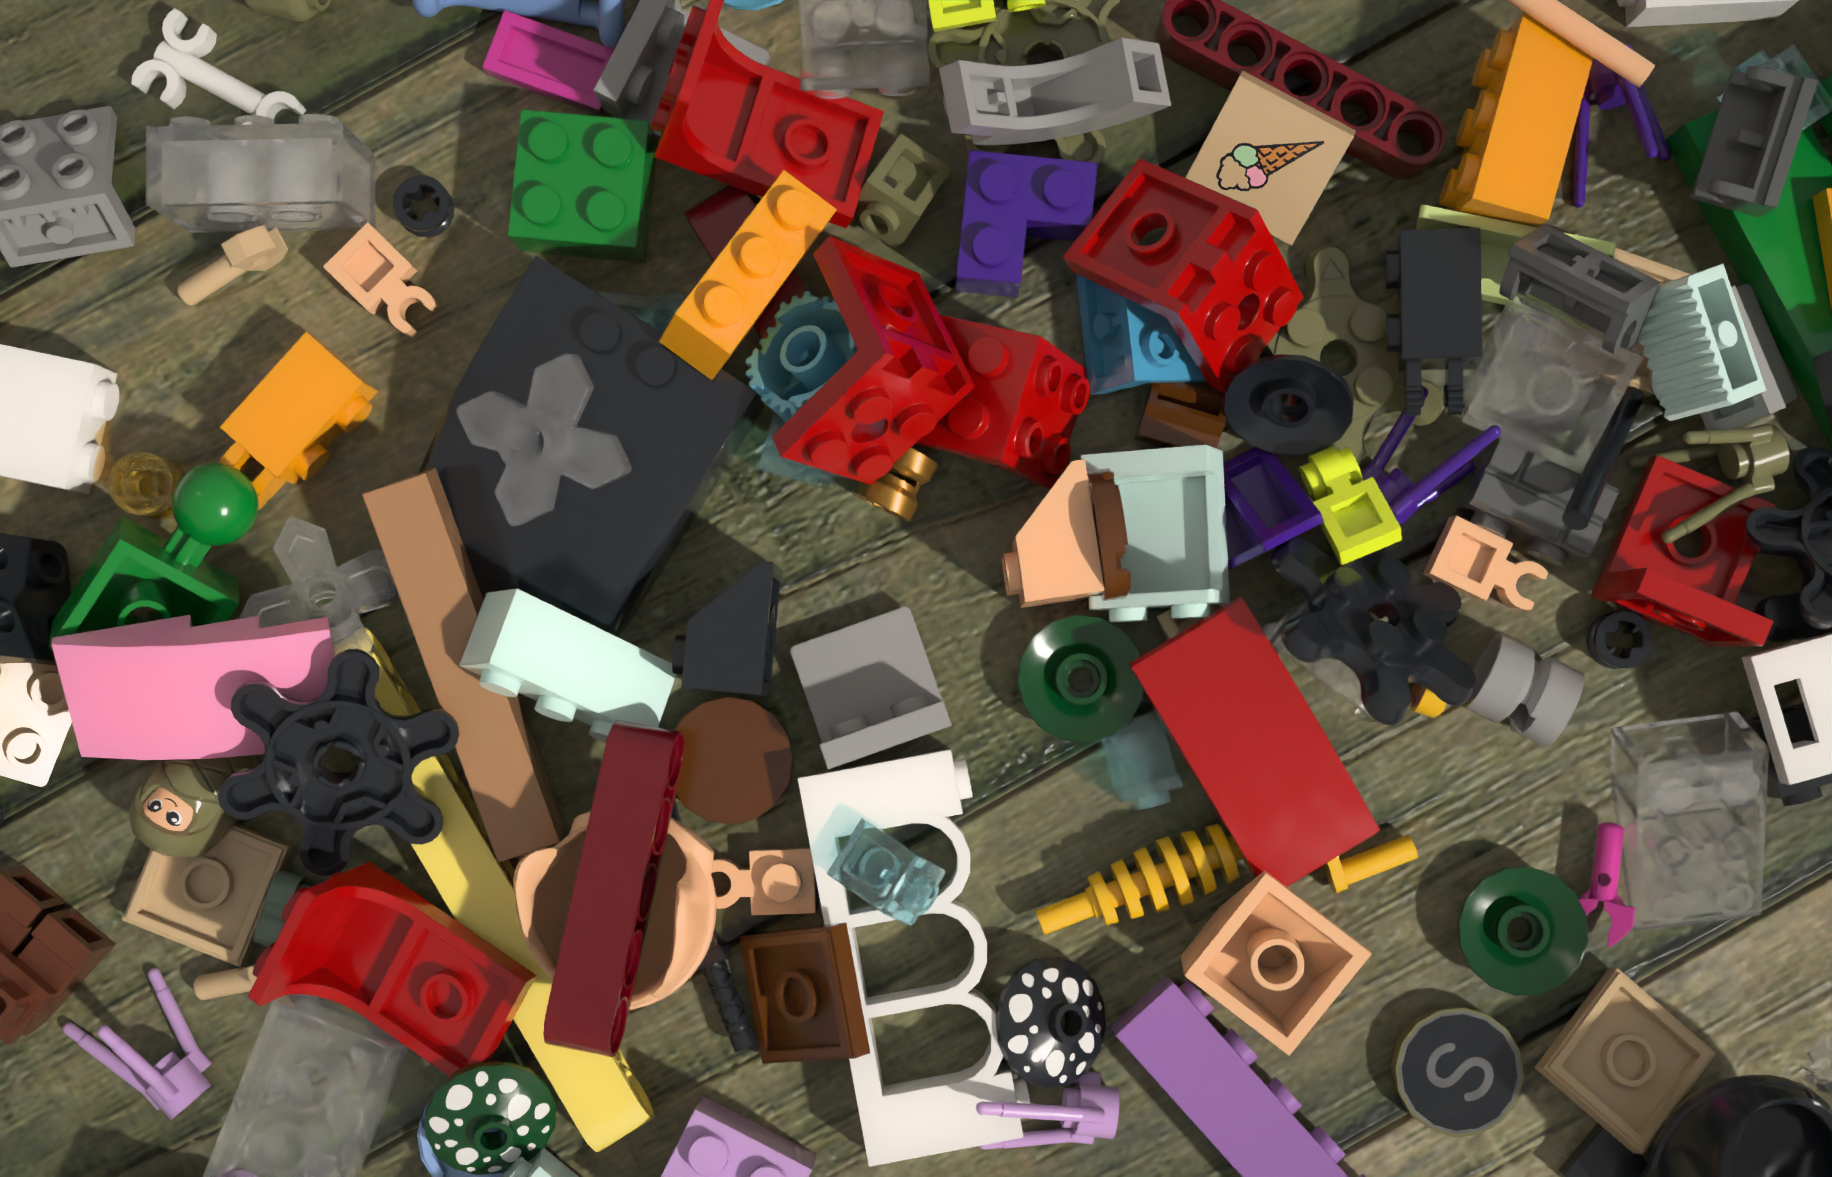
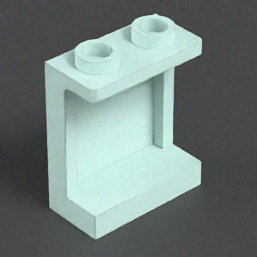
M1195 445L1081 455V460L1085 459L1087 471L1109 468L1114 472L1115 485L1119 486L1128 539V545L1125 546L1126 553H1123V558L1120 561L1122 569H1127L1131 574L1130 593L1126 598L1103 601L1100 594L1098 596H1089V609L1109 611V622L1148 621L1147 609L1171 608V619H1194L1209 616L1210 605L1229 604L1223 451L1209 445Z

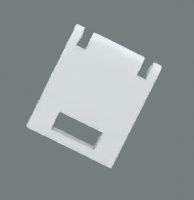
M1832 632L1743 656V664L1779 782L1791 785L1831 774ZM1794 679L1797 680L1815 741L1804 740L1791 744L1774 685Z

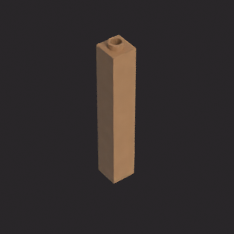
M436 467L372 488L362 494L439 705L441 709L450 713L458 723L459 737L455 748L497 862L516 857L519 863L529 853L541 848L554 847L553 844L559 843L566 825L519 696L507 697L491 692L479 685L481 675L459 666L484 600Z

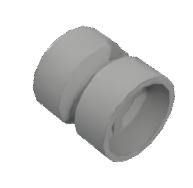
M1497 633L1483 649L1472 669L1476 676V685L1471 697L1462 707L1492 722H1500L1508 718L1510 719L1513 732L1542 746H1549L1563 732L1572 717L1583 690L1585 677L1583 672L1552 657H1546L1538 662L1535 660L1533 648L1502 633Z

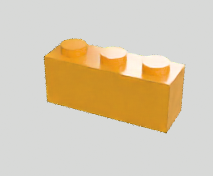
M783 170L676 311L659 342L710 380H713L816 241L837 209Z

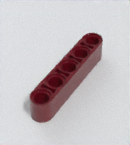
M1168 0L1165 3L1156 31V39L1160 45L1161 52L1166 57L1230 92L1242 71H1245L1356 130L1355 136L1345 153L1379 171L1401 180L1412 179L1422 174L1443 150L1446 135L1440 118L1430 110L1221 0ZM1178 16L1193 17L1200 23L1203 33L1194 37L1183 36L1174 29L1172 19ZM1233 45L1248 46L1255 52L1258 63L1248 67L1237 65L1231 60L1228 48ZM1289 74L1304 76L1310 81L1313 94L1303 97L1294 95L1287 89L1284 77ZM1354 103L1362 107L1368 116V124L1358 127L1349 124L1341 114L1340 105ZM1408 132L1417 136L1423 144V155L1411 156L1403 152L1397 143V134Z
M616 720L609 731L544 1020L543 1036L544 1042L548 1045L607 1057H614L620 1048L627 1024L683 763L685 739L682 731Z

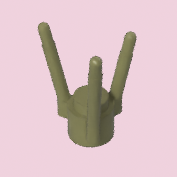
M1765 423L1749 428L1688 431L1683 435V441L1686 444L1706 445L1630 457L1628 461L1630 467L1641 468L1646 466L1649 457L1656 455L1675 463L1718 457L1721 470L1726 477L1738 479L1745 483L1663 532L1661 540L1669 544L1748 498L1773 491L1775 483L1772 476L1782 474L1787 470L1789 465V448L1780 429L1772 424Z

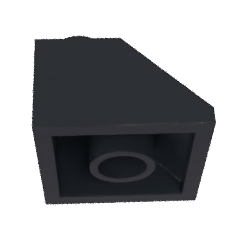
M759 561L687 621L686 635H676L672 655V673L682 675L681 688L771 696L782 570L774 562Z

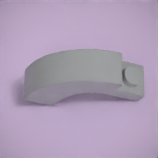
M1121 37L1087 52L1047 63L1025 66H1001L957 60L939 68L944 93L943 104L949 119L951 133L972 135L974 145L1021 144L1069 137L1122 124L1171 106L1160 45L1155 42Z

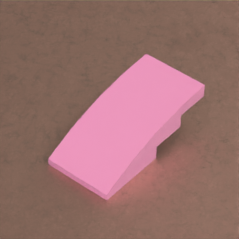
M185 615L54 637L51 643L81 757L134 760L213 759L265 754L264 744L260 736L251 729L240 725L232 714L231 700L236 690L245 683L259 680L272 684L289 698L301 701L312 700L320 697L326 690L328 683L327 670L331 660L335 657L328 617L261 628L259 616L193 627L191 616Z

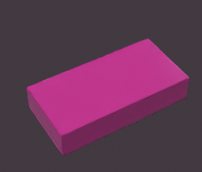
M504 10L482 68L491 77L603 117L605 111L594 92V88L614 49Z

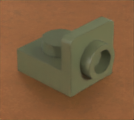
M900 134L862 187L852 220L861 225L873 237L883 240L895 249H900L917 221L945 183L953 168L903 134Z

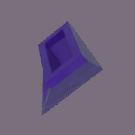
M1254 447L1223 463L1228 570L1324 522L1321 512L1275 454Z

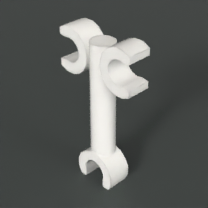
M175 8L166 15L162 26L165 40L156 48L152 60L145 61L136 68L132 75L131 84L147 94L156 79L166 77L167 85L160 96V100L167 106L175 109L183 102L186 96L187 87L184 80L186 79L256 117L257 125L264 134L277 143L287 144L291 137L274 125V117L282 109H290L296 114L303 116L306 109L302 103L293 95L283 91H276L266 95L199 59L212 51L216 44L217 34L209 26L202 24L194 38L182 40V32L187 26L189 19Z

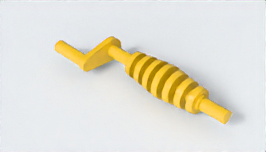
M1214 824L1205 826L1208 845L1202 847L1194 830L1181 832L1180 840L1185 854L1178 856L1169 836L1155 840L1161 863L1154 865L1147 849L1142 847L1133 852L1138 872L1129 874L1124 861L1120 859L1110 864L1114 881L1105 884L1101 873L1097 871L1087 877L1089 887L1085 888V892L1038 909L1035 913L1044 935L1093 916L1096 919L1102 917L1105 925L1119 922L1115 908L1121 905L1125 906L1130 919L1144 916L1139 899L1148 896L1156 913L1169 910V905L1164 889L1171 887L1179 905L1183 907L1194 902L1189 879L1195 878L1202 894L1206 896L1217 890L1213 870L1219 869L1227 884L1240 877L1236 861L1242 859L1250 872L1251 870L1232 837H1226L1220 825ZM1407 834L1342 860L1338 856L1322 867L1334 893H1338L1348 889V885L1415 860L1418 858V854L1411 837Z

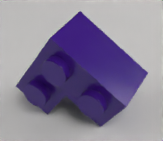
M969 150L956 292L1018 298L1025 236L1075 241L1092 220L1098 163Z

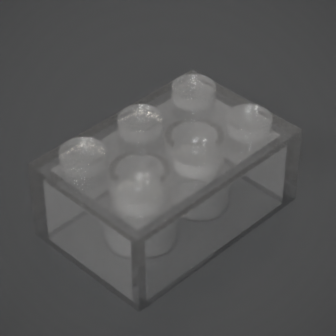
M244 115L234 118V125H210V122L203 118L174 117L169 120V126H146V205L189 233L244 232L261 225H265L267 231L277 227L278 231L360 230L367 222L376 229L375 155L344 123H339L338 118L330 115H302L299 117V124H275V121L268 117Z
M301 994L285 995L273 1000L203 1177H358L408 1047L365 1017L321 1000Z

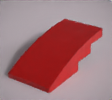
M1241 597L1129 663L1131 670L1188 769L1197 779L1222 825L1234 840L1255 878L1263 871H1266L1288 887L1380 832L1377 823L1315 715Z

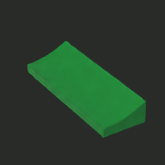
M1718 109L1684 124L1665 139L1691 190H1693ZM1806 119L1776 209L1758 218L1697 200L1741 283L1743 285H1751L1778 350L1832 448V432L1812 358L1832 350V311L1812 196L1819 192L1832 188V165Z

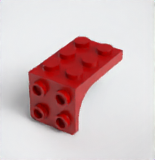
M709 0L705 9L693 4L682 38L678 42L668 71L669 77L664 92L661 94L650 129L661 133L654 157L762 198L782 171L785 170L837 209L829 223L847 229L855 214L884 111L754 61L737 50L726 39L719 27L718 17L724 0Z
M940 315L975 387L937 422L935 428L930 433L923 436L915 444L976 459L1017 474L1037 486L1051 489L1057 482L1058 476L1065 471L1069 463L1072 431L1078 414L1082 413L1089 399L1090 385L1087 379V369L1039 335Z
M369 861L344 873L337 872L328 880L310 888L302 887L289 899L281 914V920L285 924L276 942L264 950L254 965L252 973L257 979L249 992L248 998L258 1006H263L279 997L292 994L312 995L332 1000L362 1015L446 1075L451 1076L458 1070L478 1062H489L492 1059L537 975Z

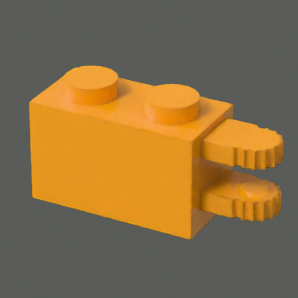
M305 332L220 426L236 442L226 451L218 463L231 465L243 472L256 459L265 467L252 482L258 495V510L262 509L267 504V501L286 482L295 485L300 478L307 480L325 465L330 456L327 448L343 430L346 433H350L363 423L373 407L369 401L378 393V390L324 342Z

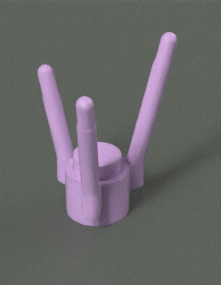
M151 968L147 974L186 1055L182 1060L172 1051L156 1065L152 1066L124 1039L122 1040L106 1025H102L97 1029V1035L112 1051L72 1022L64 1023L62 1031L78 1043L81 1048L143 1094L157 1111L161 1109L171 1121L212 1085L202 1074L212 1062L197 1046L158 968Z
M1088 1071L1072 1082V1084L1076 1085V1089H1064L1061 1106L981 1101L976 1105V1111L981 1115L1057 1120L1061 1122V1127L1064 1128L1023 1132L1024 1138L981 1145L979 1147L984 1150L1006 1149L1068 1142L1093 1145L1095 1137L1114 1139L1119 1116L1118 1087L1102 1086L1101 1073Z

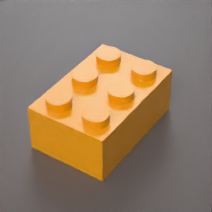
M1525 12L1519 16L1508 31L1500 29L1491 50L1484 48L1477 62L1472 85L1481 88L1475 109L1467 108L1461 120L1456 137V145L1464 147L1458 170L1451 168L1445 178L1439 198V205L1448 207V210L1538 228L1546 223L1551 214L1593 57Z

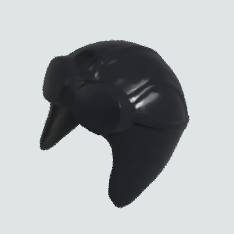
M1746 1075L1715 1080L1699 1088L1672 1112L1652 1146L1649 1163L1639 1177H1832V1110L1827 1102L1809 1087L1784 1077Z

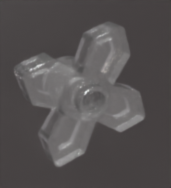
M563 354L535 368L527 406L498 391H488L457 408V415L470 443L498 451L501 459L506 464V468L494 493L511 526L526 524L554 510L561 474L590 489H597L629 474L632 470L617 435L577 426L594 389L581 358L577 354ZM540 433H542L544 438L543 448L539 442Z
M289 517L273 547V551L290 585L250 595L239 619L259 616L261 628L328 617L335 656L347 649H361L372 656L375 651L374 644L359 619L360 614L394 605L400 597L384 553L380 550L372 549L336 567L326 529L297 517ZM333 598L329 604H315L322 599Z

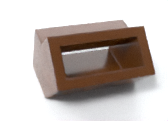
M1182 382L1151 383L1134 439L1163 448L1209 445L1217 448L1226 423V416L1224 414L1225 395Z

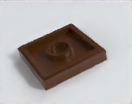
M846 922L755 932L740 936L762 1064L854 1059L870 1053Z

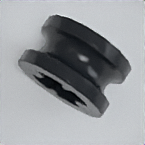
M417 175L406 179L399 185L394 194L393 208L395 215L410 233L418 237L431 238L442 234L449 228L454 218L455 206L451 195L438 180L430 176ZM426 192H432L431 198L439 206L436 213L426 212L422 221L415 220L417 215L409 207L411 201H422Z
M1628 611L1608 613L1597 618L1589 627L1586 638L1587 648L1592 658L1601 666L1611 669L1637 666L1644 662L1650 654L1653 645L1652 631L1647 622L1638 614ZM1619 623L1626 626L1623 634H1632L1634 642L1632 648L1622 649L1620 658L1612 654L1616 647H1607L1605 641L1606 633L1617 631Z

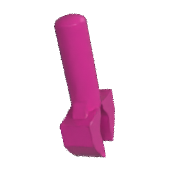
M1603 822L1598 826L1591 887L1578 898L1587 915L1588 930L1590 912L1599 907L1600 901L1604 902V909L1611 916L1612 921L1608 935V947L1619 942L1634 927L1636 907L1625 905L1617 893L1624 828L1613 822Z

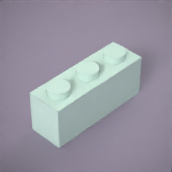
M517 588L486 593L459 665L481 675L479 685L483 688L507 697H517L518 693L537 701L534 709L538 713L563 722H572L573 718L591 726L590 736L605 743L609 731L616 720L658 727L676 674L672 673V663Z

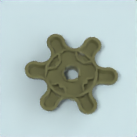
M994 0L997 21L988 22L984 27L976 30L954 28L935 32L928 44V58L932 66L938 71L939 68L957 60L1001 66L1027 65V58L1033 52L1041 49L1053 51L1059 56L1060 60L1069 58L1112 41L1107 34L1106 20L1111 10L1121 0H1045L1046 5L1018 12H1009L1007 1ZM1099 130L1054 139L1061 159L1094 162L1099 165L1104 158L1106 144L1104 136ZM965 134V143L968 150L1005 153L1010 144L974 145L972 135Z
M1324 245L1312 251L1305 261L1304 272L1307 279V292L1304 299L1298 304L1292 319L1285 326L1280 327L1261 353L1264 357L1276 354L1302 355L1320 361V353L1323 347L1333 342L1345 346L1351 352L1352 357L1355 358V363L1351 372L1342 377L1346 380L1354 397L1352 423L1342 438L1327 448L1334 446L1337 450L1348 447L1352 451L1361 470L1366 462L1367 452L1364 445V431L1367 424L1374 417L1381 414H1393L1399 417L1405 408L1404 371H1398V352H1386V314H1398V299L1396 293L1385 302L1373 303L1365 301L1357 295L1352 286V264L1350 257L1343 249L1337 246ZM1422 378L1421 384L1428 389L1429 394L1424 401V406L1421 408V415H1417L1412 422V425L1425 426L1436 421L1444 409L1443 393L1439 386L1432 381Z

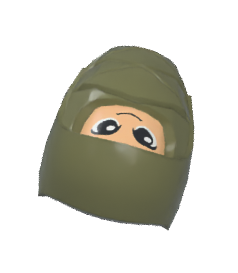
M258 755L213 759L161 760L146 776L132 801L129 820L133 834L149 849L164 856H204L228 834L238 820L226 814L220 807L218 801L220 785L227 777L234 773L257 767L261 763Z

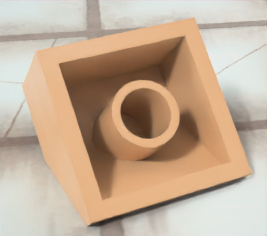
M1085 459L1072 461L1015 536L1011 545L1012 552L1004 553L1003 558H1001L1006 595L1018 594L1020 608L1088 599L1089 596H1098L1104 591Z
M1263 871L1217 909L1182 953L1181 962L1186 978L1290 1056L1372 953L1268 872Z

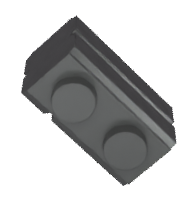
M1501 434L1483 449L1457 508L1472 515L1471 523L1504 539L1507 533H1511L1528 541L1530 545L1527 552L1530 555L1548 564L1563 567L1566 560L1576 562L1587 559L1591 554L1603 528L1602 525L1608 518L1619 494V489L1606 483L1588 526L1583 530H1573L1563 523L1562 515L1582 472Z

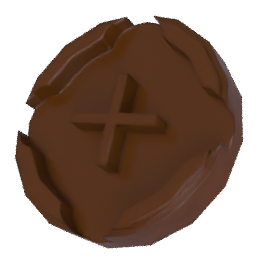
M1109 468L1087 471L1104 591L1100 593L1103 601L1123 599L1130 593L1131 574L1127 569H1122L1120 561L1123 558V553H1126L1125 546L1128 545L1119 486L1115 485L1114 472Z
M725 697L703 702L686 714L675 729L676 731H682L685 739L684 757L676 795L685 808L706 821L732 825L754 820L775 806L790 784L794 755L789 734L773 713L754 701Z

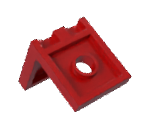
M1139 158L1063 256L1072 272L1166 317L1208 385L1224 394L1234 374L1253 360L1259 359L1261 352L1280 327L1285 326L1292 319L1298 304L1304 297L1257 209ZM1157 228H1167L1166 233L1158 242L1148 246H1140L1141 240L1148 232Z
M829 236L813 255L858 351L772 438L782 458L872 485L877 479L887 474L893 467V464L919 439L930 433L935 428L937 422L963 399L975 385L919 273Z
M1661 456L1649 457L1591 597L1602 602L1611 601L1639 613L1641 618L1658 626H1669L1698 638L1696 642L1708 647L1763 646L1773 620L1737 606L1735 602L1757 552L1748 543L1745 530L1747 517L1753 510L1761 507L1775 508L1776 505L1756 496L1748 498L1699 527L1698 529L1703 538L1702 547L1692 558L1684 557L1675 549L1673 542L1667 544L1661 540L1662 533L1737 488Z

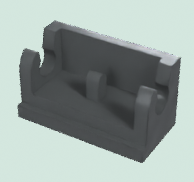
M1748 66L1746 73L1733 71L1729 75L1690 198L1758 218L1776 209L1818 80L1808 77L1801 78L1759 66Z
M1547 224L1540 226L1512 244L1509 252L1510 259L1500 285V295L1513 300L1517 292L1524 296L1531 294L1604 332L1602 349L1614 355L1620 346L1629 349L1636 344L1661 282Z

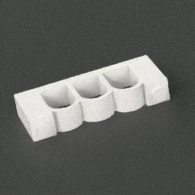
M951 749L798 778L824 925L847 923L870 1053L858 1058L849 1059L869 1167L1024 1138L1020 1121L1022 1118L981 1115L976 1111V1105L981 1101L1030 1104L1026 1081L1022 1078L1013 1080L1010 1066L1007 1063L1000 1064L1003 1053L997 1042L995 1016L997 1011L995 1006L981 991L973 988L979 983L987 964L986 936L978 917L964 903L955 900L962 892L970 874L969 847L962 830L949 818V816L963 814L961 799L973 797L966 759L953 762ZM919 823L929 824L941 829L952 840L957 853L956 868L951 880L939 891L926 896L851 909L838 837ZM924 914H946L959 920L969 931L973 941V954L967 968L957 978L942 984L873 997L867 996L855 927ZM943 1004H961L975 1010L986 1021L989 1029V1044L984 1056L974 1066L960 1072L884 1086L872 1018Z

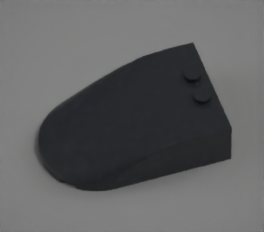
M535 256L473 357L447 407L418 473L436 467L483 600L486 593L517 588L618 637L632 620L765 405L755 390L720 369L713 380H710L662 345L659 340L663 333L538 256Z

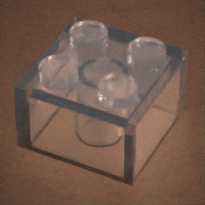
M1517 292L1513 300L1508 299L1482 350V359L1477 369H1472L1463 387V412L1459 416L1462 422L1482 431H1485L1492 425H1497L1501 429V434L1498 438L1581 474L1644 357L1634 345L1629 349L1620 346L1615 355L1602 349L1604 332L1571 315Z

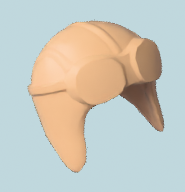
M591 811L574 818L569 835L552 848L535 850L521 859L514 873L516 910L523 936L536 962L552 980L555 974ZM672 817L668 828L630 1010L654 1004L684 985L702 963L710 946L715 928L716 893L711 876L714 850L697 833Z

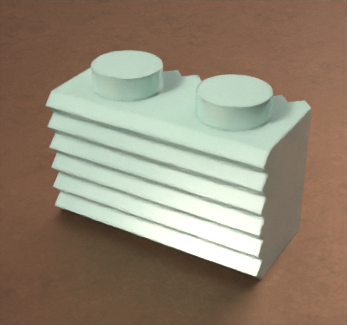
M1724 264L1660 284L1639 334L1638 342L1644 346L1642 355L1649 359L1647 368L1653 371L1651 377L1652 387L1655 396L1660 401V405L1666 409L1664 417L1669 421L1733 405L1766 391Z

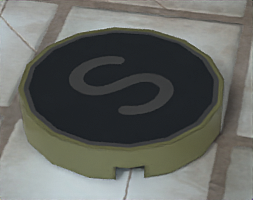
M1462 1005L1443 1006L1444 1008H1438L1429 1013L1425 1012L1413 1019L1399 1036L1391 1060L1392 1079L1395 1082L1399 1099L1406 1111L1431 1131L1452 1137L1480 1135L1503 1122L1518 1102L1524 1080L1521 1052L1509 1031L1485 1012Z

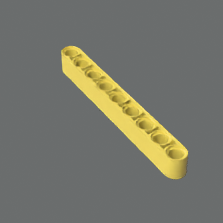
M368 628L361 629L333 646L335 656L347 649H361L375 659L379 666V680L375 687V698L385 711L401 716L422 712L386 650ZM447 754L430 757L421 761L412 773V783L416 790L431 799L441 809L444 817L443 828L438 837L433 841L422 845H411L454 919L537 975L513 1019L582 1137L595 1152H600L654 1119L655 1114L650 1100L620 1048L614 1057H607L548 1045L544 1042V1020L553 980L538 965L523 936L516 910L514 892L515 869L509 859L497 862L477 805Z

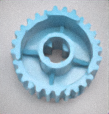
M809 291L805 292L801 299L797 295L792 296L791 303L788 305L784 301L780 304V310L775 315L777 325L775 328L768 327L766 331L769 336L767 339H761L759 342L763 346L762 350L759 351L755 348L752 356L746 359V364L751 367L746 371V375L751 379L749 382L750 387L762 397L761 400L786 422L858 351L835 300L832 301L828 296H824L820 300Z

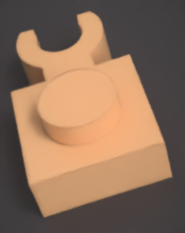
M368 222L323 266L371 314L374 315L386 303L388 305L387 312L390 322L395 328L409 337H414L418 333L407 322L405 317L406 310L411 304L416 302L423 303L434 314L441 310L437 300L425 289L405 284L418 270Z
M1456 515L1448 518L1423 575L1438 582H1443L1453 587L1456 591L1477 601H1487L1494 588L1499 599L1507 607L1514 610H1532L1534 602L1522 597L1516 589L1517 580L1523 574L1536 581L1546 580L1548 572L1543 566L1532 561L1516 563L1507 561L1506 558L1512 548V542Z
M810 848L753 849L749 851L750 868H740L738 864L729 859L719 858L713 860L712 873L723 872L728 875L731 881V888L727 894H716V909L727 908L733 905L740 897H751V915L816 913V878Z

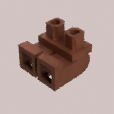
M25 866L0 870V1039L7 1045L15 1043L21 1035L27 1036L43 1025L116 945L115 942L74 907L61 910L67 902Z

